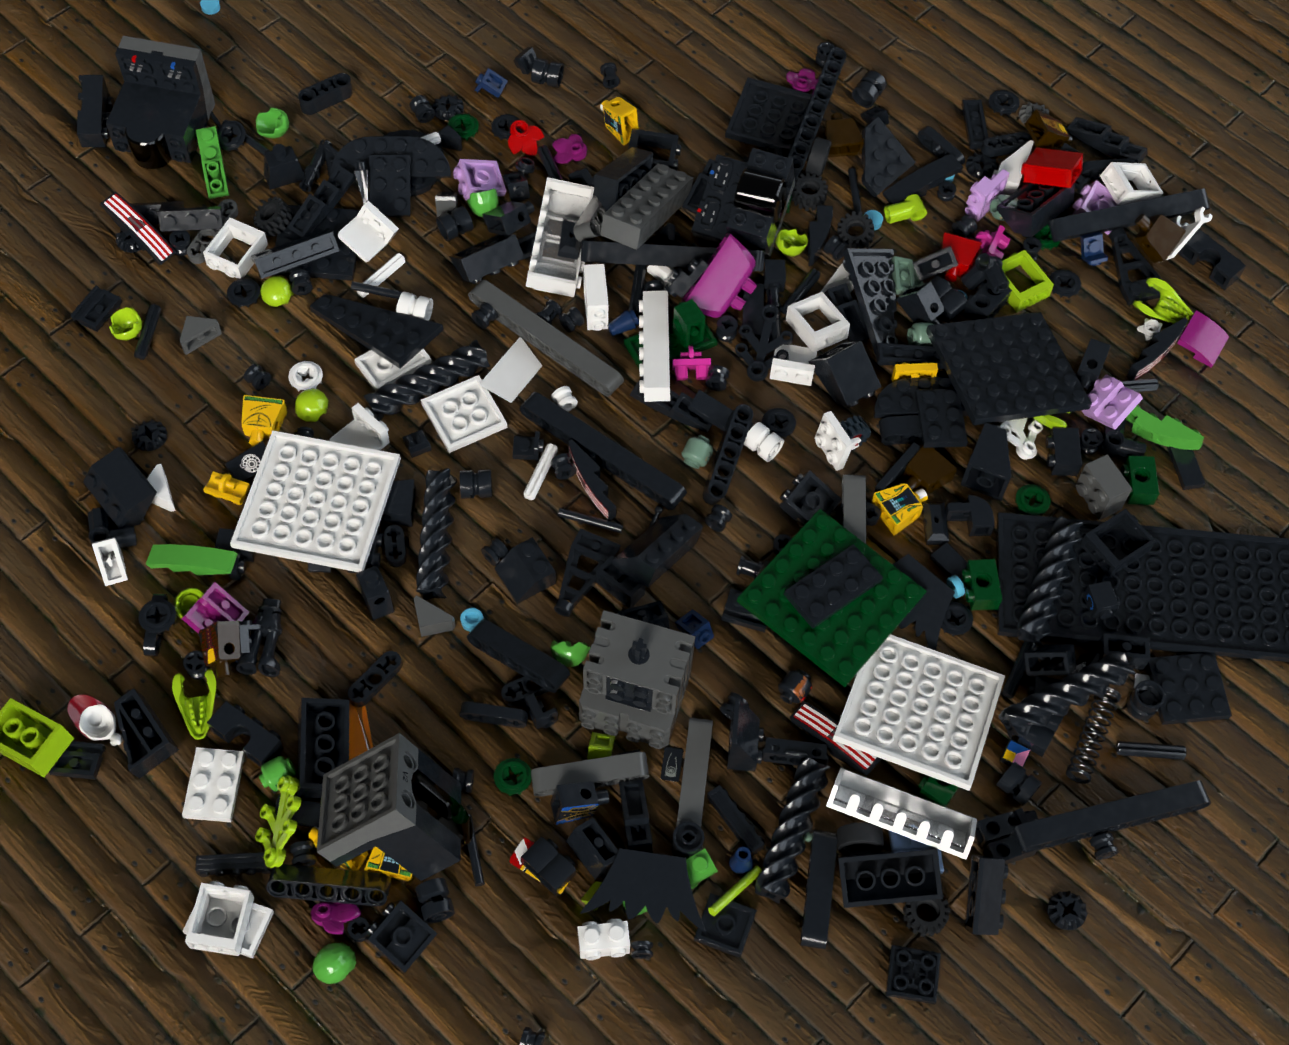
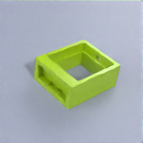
M1026 250L1013 253L1002 261L1004 273L1021 266L1036 284L1020 293L1008 279L1010 282L1009 289L1012 290L1008 303L1016 313L1050 297L1054 284Z

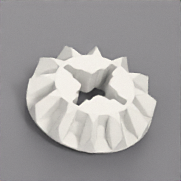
M299 362L289 371V382L298 391L311 388L316 389L318 384H322V369L314 362ZM307 374H309L310 379L306 378L305 381H303L302 376H306Z

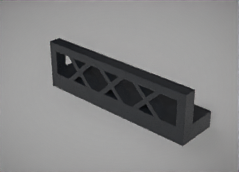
M327 228L251 255V258L256 265L260 278L263 279L338 252L339 248L333 231Z

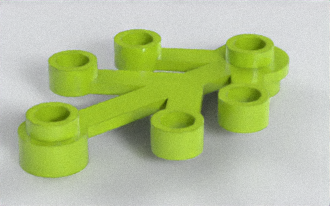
M289 775L286 777L282 776L277 784V789L281 793L277 816L274 806L264 804L260 810V817L266 819L271 827L273 839L271 840L270 838L271 832L269 829L260 827L256 832L255 840L263 843L265 848L264 861L265 865L269 868L280 867L283 864L286 856V850L283 847L297 828V822L291 820V818L301 806V798L294 796L299 787V780Z

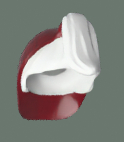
M79 694L70 699L67 706L68 715L85 737L92 740L109 739L112 746L120 745L123 742V735L116 732L115 713L107 705L86 694Z

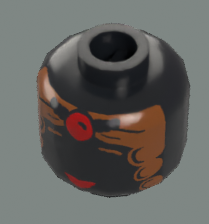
M801 669L788 671L778 684L781 699L788 704L802 703L812 690L811 677Z

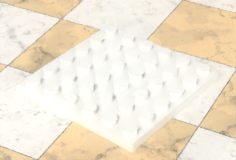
M272 431L230 542L231 547L348 571H364L401 460L400 454Z
M890 635L857 673L833 741L970 791L1005 675Z

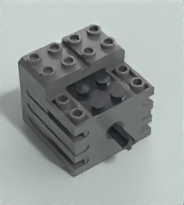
M603 610L601 628H597L594 643L589 651V661L585 662L583 668V691L579 699V719L581 725L587 729L597 728L603 730L611 736H616L619 731L627 733L626 738L629 741L645 742L656 749L669 745L691 676L695 636Z

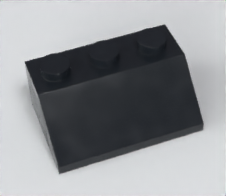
M498 234L449 256L463 280L472 282V284L482 281L483 276L487 274L495 275L500 273L501 268L507 265L508 267L515 266L520 263L519 260L525 258L514 234L509 236Z
M117 447L94 463L83 481L118 528L140 525L157 493L121 447Z
M971 854L965 929L971 934L998 935L999 929L1003 928L1004 916L1000 914L1001 904H1005L1006 900L1003 879H1007L1008 864H1005V859Z

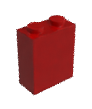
M1036 147L1033 153L1029 155L1028 160L1022 165L1021 174L1024 175V182L1071 188L1082 172L1083 153Z

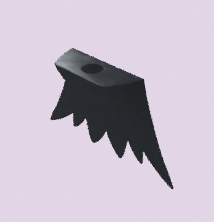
M907 554L892 565L927 592L899 624V628L903 629L916 621V636L919 637L925 630L928 647L936 651L941 626L955 591L910 554Z
M620 848L604 881L580 912L581 914L589 912L610 901L609 911L611 912L625 901L626 914L629 920L638 915L646 906L650 917L658 924L667 907L671 916L676 921H679L681 911L695 926L706 932L693 897L686 858Z

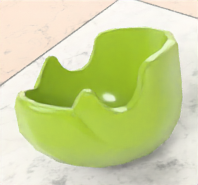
M797 229L780 230L775 238L777 248L789 257L800 255L809 242L807 235H799Z
M272 276L265 280L261 286L262 300L269 306L274 307L288 304L290 297L294 295L292 285L281 276Z
M125 307L119 309L111 316L112 326H109L116 339L130 340L137 337L140 333L142 320L134 308Z
M306 389L297 396L295 413L306 422H316L322 414L327 413L329 400L318 389Z
M187 588L179 592L174 601V607L180 619L203 595V592L197 588Z

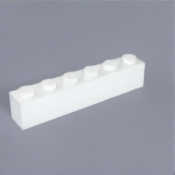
M643 291V300H639V312H643V315H639V328H643V331H639V344H643V347H639V359L643 360V364H639L640 377L644 376V380H639L640 393H644V402L670 401L668 291Z

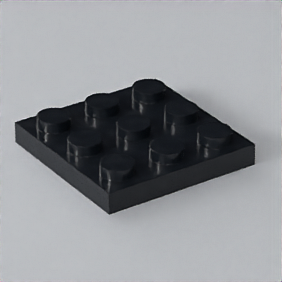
M1215 653L1150 658L1146 665L1150 680L1158 683L1165 692V700L1158 709L1162 725L1229 719L1232 716Z

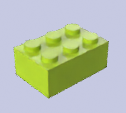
M10 698L0 710V753L38 775L45 777L74 740V737L62 725Z

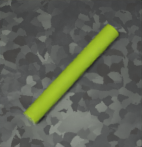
M758 866L752 868L708 908L709 913L712 916H716L759 876L762 871L761 868Z

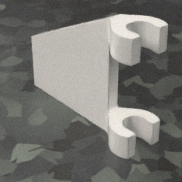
M1204 207L1195 210V222L1192 224L1187 222L1180 224V219L1182 218L1180 215L1172 218L1171 221L1185 229L1186 232L1166 260L1174 258L1201 225L1211 221V214L1204 216Z

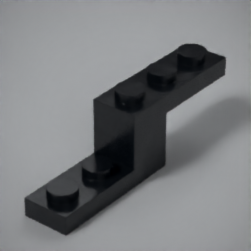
M183 201L130 203L151 225L160 224L161 232L221 229L224 226L221 206L184 208Z

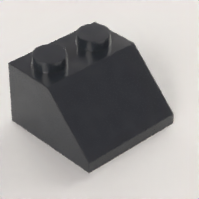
M533 537L513 547L494 568L516 604L556 584V571Z

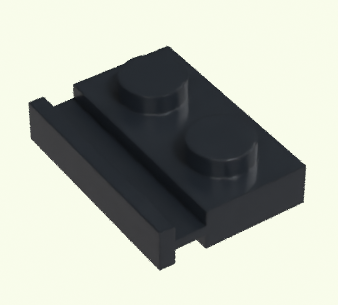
M95 285L71 313V318L98 332L122 303L121 297L105 289L102 290Z
M731 588L721 620L765 633L767 625L737 602L742 591Z
M72 741L48 773L55 776L96 780L103 759L102 754L106 748L103 744Z

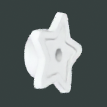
M1145 318L1144 325L1137 327V331L1143 333L1145 340L1149 341L1153 335L1160 332L1163 324L1156 320Z

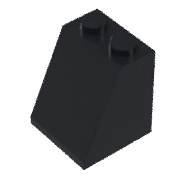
M861 341L841 343L808 361L809 364L815 365L814 372L838 406H847V408L855 406L859 403L858 400L860 398L871 397L876 394L875 390L882 387Z
M985 422L967 465L961 486L1002 501L1012 476L1007 434L1005 429Z

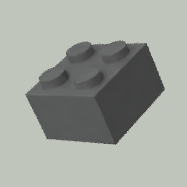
M1108 454L1085 464L1075 485L1078 494L1085 499L1089 510L1099 520L1120 511L1132 490Z

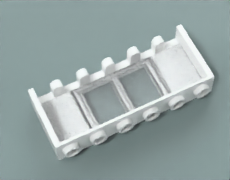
M547 177L526 287L574 297L576 288L580 289L582 277L578 275L579 272H583V265L585 264V262L581 261V243L579 257L576 260L558 256L563 218L578 221L594 196V187Z
M843 768L839 770L826 805L829 808L963 859H967L975 838L976 818Z

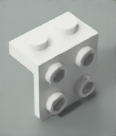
M367 201L362 206L358 215L341 229L337 236L363 261L369 262L393 239L399 228L383 215L377 207Z
M784 344L775 349L774 356H776L779 350L784 349L789 354V360H783L786 358L784 354L779 356L780 359L773 358L769 379L811 386L815 365L809 364L808 361L814 359L817 356V352L812 353L807 347Z
M359 403L352 407L354 420L330 438L332 442L379 451L390 443L389 429L386 424L381 420H376L370 409L367 407L363 408Z

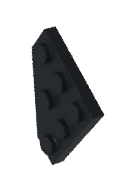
M879 117L862 130V138H864V148L862 149V184L874 198L916 163Z

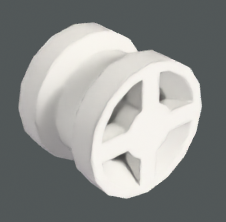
M568 386L558 388L551 395L554 403H557L558 406L568 412L574 409L578 403L577 399L572 396V391Z

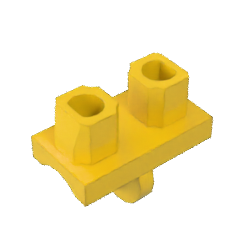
M213 471L209 482L203 490L204 493L242 505L250 484L232 478L230 474H220Z

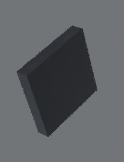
M891 945L885 996L935 1005L937 1001L941 953Z

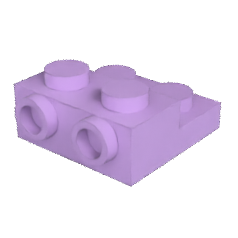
M459 160L454 168L453 176L454 179L459 181L458 192L460 195H463L464 200H470L471 193L487 191L493 188L496 189L498 196H505L506 188L497 161Z
M1003 169L998 174H994L991 179L984 176L979 182L976 181L970 189L971 194L966 202L968 206L965 208V213L976 221H979L990 211L991 201L997 195L1004 193L1010 173Z
M1096 180L1091 185L1086 184L1080 192L1083 196L1078 198L1072 207L1075 210L1072 215L1114 207L1117 204L1108 189Z
M1105 375L1102 379L1100 378L1095 381L1094 388L1087 394L1092 405L1090 409L1082 410L1085 416L1115 430L1143 398L1140 393L1125 387L1120 380Z

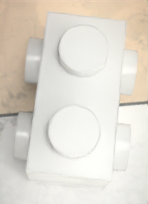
M610 919L607 923L603 924L590 921L583 923L582 926H578L580 959L596 960L603 956L622 957L629 954L628 922L621 919Z

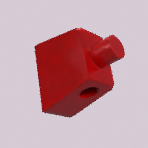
M944 232L940 249L951 246L958 266L944 271L945 279L954 282L957 276L962 277L973 266L982 243Z

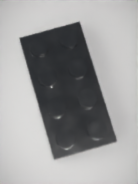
M853 544L785 590L783 595L811 628L814 629L879 584L883 577Z

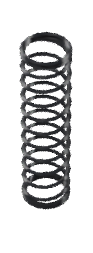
M1108 687L1107 691L1112 693L1106 692V694L1117 699L1094 695L1095 701L1091 703L1092 709L1088 711L1089 717L1085 719L1086 724L1082 727L1083 732L1079 735L1080 740L1076 743L1077 748L1074 749V756L1070 759L1071 764L1067 767L1066 775L1077 783H1090L1092 779L1090 774H1093L1094 771L1089 766L1097 765L1096 761L1092 758L1100 757L1099 753L1095 750L1103 748L1098 742L1106 740L1101 735L1108 734V730L1104 726H1111V722L1106 718L1114 717L1111 711L1116 710L1117 707L1113 703H1118L1121 699L1120 693L1111 687ZM1096 702L1102 708H1093V704ZM1098 702H1106V703H1109V704L1113 705L1115 708H1114V709H1110V708L1104 707L1103 705H1101V704L1098 703ZM1096 709L1106 711L1110 713L1112 716L1109 717L1098 713ZM1093 710L1096 714L1100 716H1091L1090 712ZM1092 717L1104 719L1107 722H1109V724H1102L1094 720ZM1089 718H1091V720H1093V721H1094L1095 723H1097V724H1094V723H1089V724H1088V723H1087V720H1088ZM1089 725L1101 727L1105 729L1106 732L1097 731ZM1085 726H1088V727H1089L1091 730H1093L1094 732H1092V731H1085V730H1084ZM1087 733L1098 735L1102 737L1103 740H1097L1095 738H1092ZM1082 734H1085L1088 738L1092 740L1082 739L1081 736ZM1084 741L1093 742L1099 745L1100 748L1092 747ZM1079 742H1082L1084 745H1086V746L1089 747V748L1079 747L1078 744H1079ZM1079 749V751L1085 754L1086 756L1076 755L1075 752ZM1081 749L1090 750L1096 753L1097 756L1089 755ZM1076 757L1083 764L1073 763L1072 760ZM1078 757L1089 759L1093 761L1095 764H1089L1087 762H1084ZM1075 765L1086 767L1090 769L1092 772H1086L1085 770L1080 769ZM1070 771L1079 772L1085 775L1088 780L1080 779Z

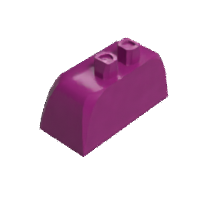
M727 233L707 262L709 266L691 286L681 302L693 299L704 315L713 318L721 317L730 306L741 310L746 301L737 296L740 290L743 289L747 293L752 294L757 287L749 278L755 268L756 261L754 257L734 236Z

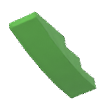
M160 544L152 546L146 565L151 569L169 568L173 572L191 571L196 576L231 574L238 554L234 551L211 547Z

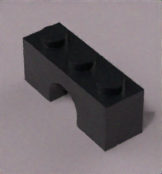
M1200 229L1195 232L1178 252L1181 257L1193 266L1199 261L1210 262L1214 269L1209 279L1224 291L1240 278L1246 267L1240 259L1236 258Z
M225 701L207 722L211 732L228 744L238 735L246 734L251 736L243 750L247 758L260 767L264 763L276 758L284 749L280 741L282 738L275 731L270 730L268 732L257 718L252 717L250 719L247 717L245 711L237 704L232 706Z

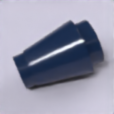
M632 309L629 311L625 310L607 327L612 336L636 329V326L639 325V320Z
M740 847L731 855L729 865L733 872L746 874L752 869L753 859L748 848Z

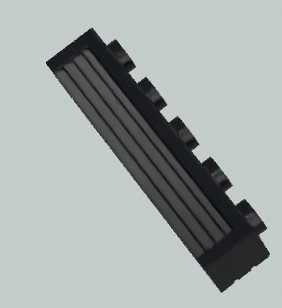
M720 785L708 792L707 799L743 847L748 848L751 856H754L764 848V839L761 835H757L755 827L751 823L749 824L745 814L738 810L736 802L729 798L727 790Z
M264 852L196 856L195 870L201 877H208L213 874L216 876H224L225 874L240 875V873L253 875L256 872L270 874L273 869L265 865Z

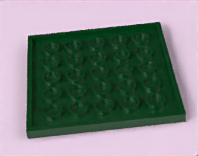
M819 509L742 592L737 602L842 686L846 687L924 597L927 591ZM854 544L880 573L883 579L879 584L812 629L783 594L785 590Z

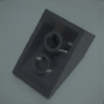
M735 698L730 724L727 769L755 772L757 764H761L762 750L758 749V742H763L764 728L760 727L759 717L740 698Z

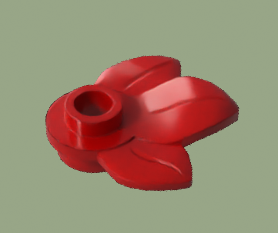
M523 120L514 121L510 126L511 135L508 138L510 151L513 154L522 151L526 155L536 156L538 150L536 141L543 139L544 134L538 127L530 126Z

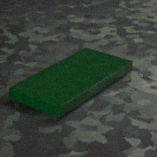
M670 321L669 364H672L673 359H685L680 358V352H688V349L685 350L673 333V321ZM706 322L704 340L693 346L694 352H702L717 346L718 341ZM639 334L624 339V344L639 369V364H643V360L639 359V347H643V344H639Z

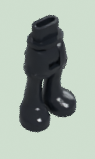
M265 598L263 599L262 606L258 607V613L253 625L260 624V629L251 631L250 653L242 655L237 661L236 669L240 673L253 675L256 673L258 665L260 673L265 676L276 677L280 674V664L275 659L276 643L283 630L281 628L282 610L280 609V600ZM262 638H266L263 652L258 664V651L260 642Z

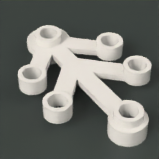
M1027 418L1001 421L999 427L1006 430L1007 441L1016 446L1017 455L1024 460L1034 458L1037 454L1034 441L1037 434L1043 430L1042 424L1036 420L1032 421L1028 425L1029 432L1026 437L1023 430Z

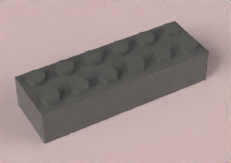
M657 164L603 214L600 235L637 250L683 205L692 188L694 177L687 175L685 172L673 170L667 165Z

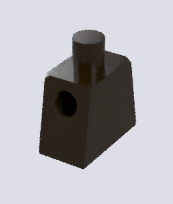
M834 113L831 116V120L826 121L824 139L831 141L828 158L861 155L864 139L855 120L852 118L843 119L841 113Z
M1141 214L1135 220V224L1141 228L1136 236V241L1154 263L1166 261L1186 232L1185 229L1161 214L1151 216L1150 218Z
M922 446L906 466L904 477L907 480L904 483L908 484L913 492L916 489L922 488L928 495L952 481L957 468L934 448H923Z

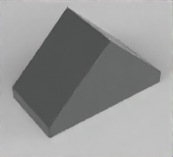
M438 192L436 194L437 217L445 213L451 214L453 209L458 208V192Z
M186 316L180 337V343L185 355L222 334L218 321L210 318Z
M417 595L414 597L421 637L455 629V619L453 616Z

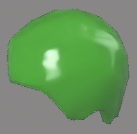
M270 108L268 112H260L256 119L257 133L266 138L275 139L282 137L289 128L287 114L278 108Z
M496 189L471 193L470 200H467L470 210L475 215L483 217V213L495 209L498 206Z
M555 640L552 641L550 646L554 659L566 667H574L583 662L591 648L583 642H577L571 646L569 641L557 643Z
M342 942L325 945L314 958L313 972L316 978L326 984H335L344 980L357 963L355 952L350 949V946Z

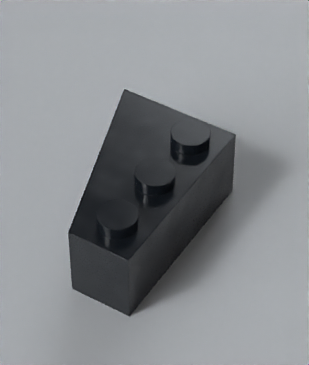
M79 75L82 93H78V99L82 100L81 110H78L77 136L82 147H106L107 139L110 138L106 122L111 113V108L114 106V98L109 94L103 75Z
M133 688L114 702L119 729L123 735V747L128 758L129 772L140 779L179 749L145 697Z

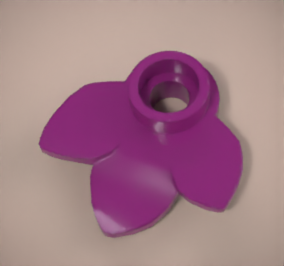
M807 68L801 69L799 73L789 71L786 75V80L792 84L794 90L805 93L814 89L817 81L815 79V72Z
M571 134L568 139L559 138L552 143L553 148L558 152L553 158L555 163L565 164L572 159L574 161H581L587 155V147L580 135Z
M320 902L311 910L312 920L317 925L323 926L324 930L331 934H343L344 922L361 916V912L355 904Z

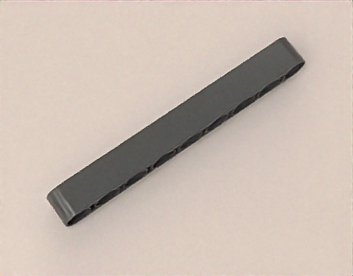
M482 280L468 293V297L473 304L479 308L484 302L490 304L497 312V321L607 397L611 396L624 382L622 375L617 370L487 280Z

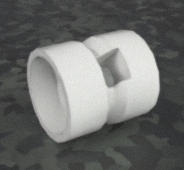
M404 291L399 297L396 312L429 321L433 310V299L424 296L417 298L413 293Z
M758 422L748 431L744 445L752 451H757V455L766 462H770L781 450L784 439L776 433L770 434V429L761 422Z

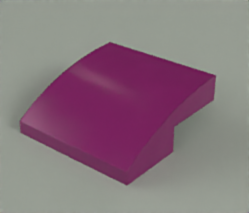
M1196 310L1177 344L1194 352V359L1212 368L1229 336L1213 320Z
M214 582L182 617V620L199 634L200 630L217 621H243L249 611Z

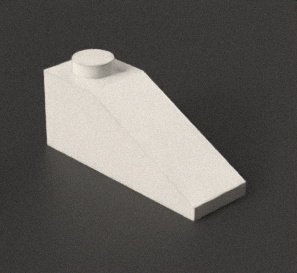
M1030 140L1005 159L1001 163L999 170H994L993 175L998 174L1003 169L1010 173L1003 194L1012 195L1017 191L1022 178V165L1028 160L1034 141Z

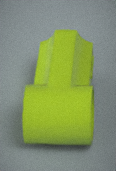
M918 194L908 196L903 202L884 207L885 219L890 224L906 219L919 221L927 215V210Z

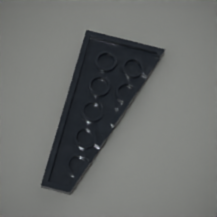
M847 248L843 252L844 259L876 357L875 345L877 343L898 344V339L895 337L897 320H894V312L897 311L895 282L892 280V273L895 269L894 264L891 262L894 249Z
M323 294L310 305L311 312L400 369L444 330L443 324L328 294Z

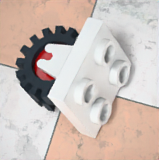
M832 411L824 413L815 435V442L825 453L827 461L838 471L844 468L851 450L854 451L862 445V442L867 441L871 430L861 416H853L852 419L849 417L847 421L839 422Z

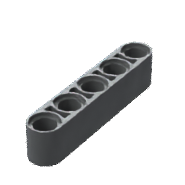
M595 195L574 226V235L579 242L590 240L601 234L603 214L606 212V209Z
M843 475L842 526L866 544L865 475Z
M691 717L689 719L677 826L683 822H693L701 827L713 720Z
M645 752L621 754L531 770L534 796L553 795L556 786L591 781L594 783V787L598 788L616 785L619 782L645 780L650 777Z

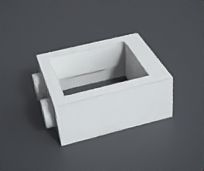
M1111 162L1100 175L1117 206L1158 198L1163 194V191L1145 163ZM1129 181H1133L1138 190H1134Z
M229 218L203 254L207 266L211 269L222 271L232 278L243 279L254 265L251 255L264 251L268 243L265 232ZM233 238L252 245L238 264L219 257Z
M604 264L583 265L587 330L599 331L608 329V296Z
M823 292L811 295L799 302H794L787 307V323L812 353L848 338L850 323ZM820 309L832 325L814 331L802 316Z
M210 881L209 884L201 883L185 939L190 949L239 956L254 901V896L249 888L241 885H234V888L225 887L223 883L217 881ZM210 897L243 902L233 939L200 934Z

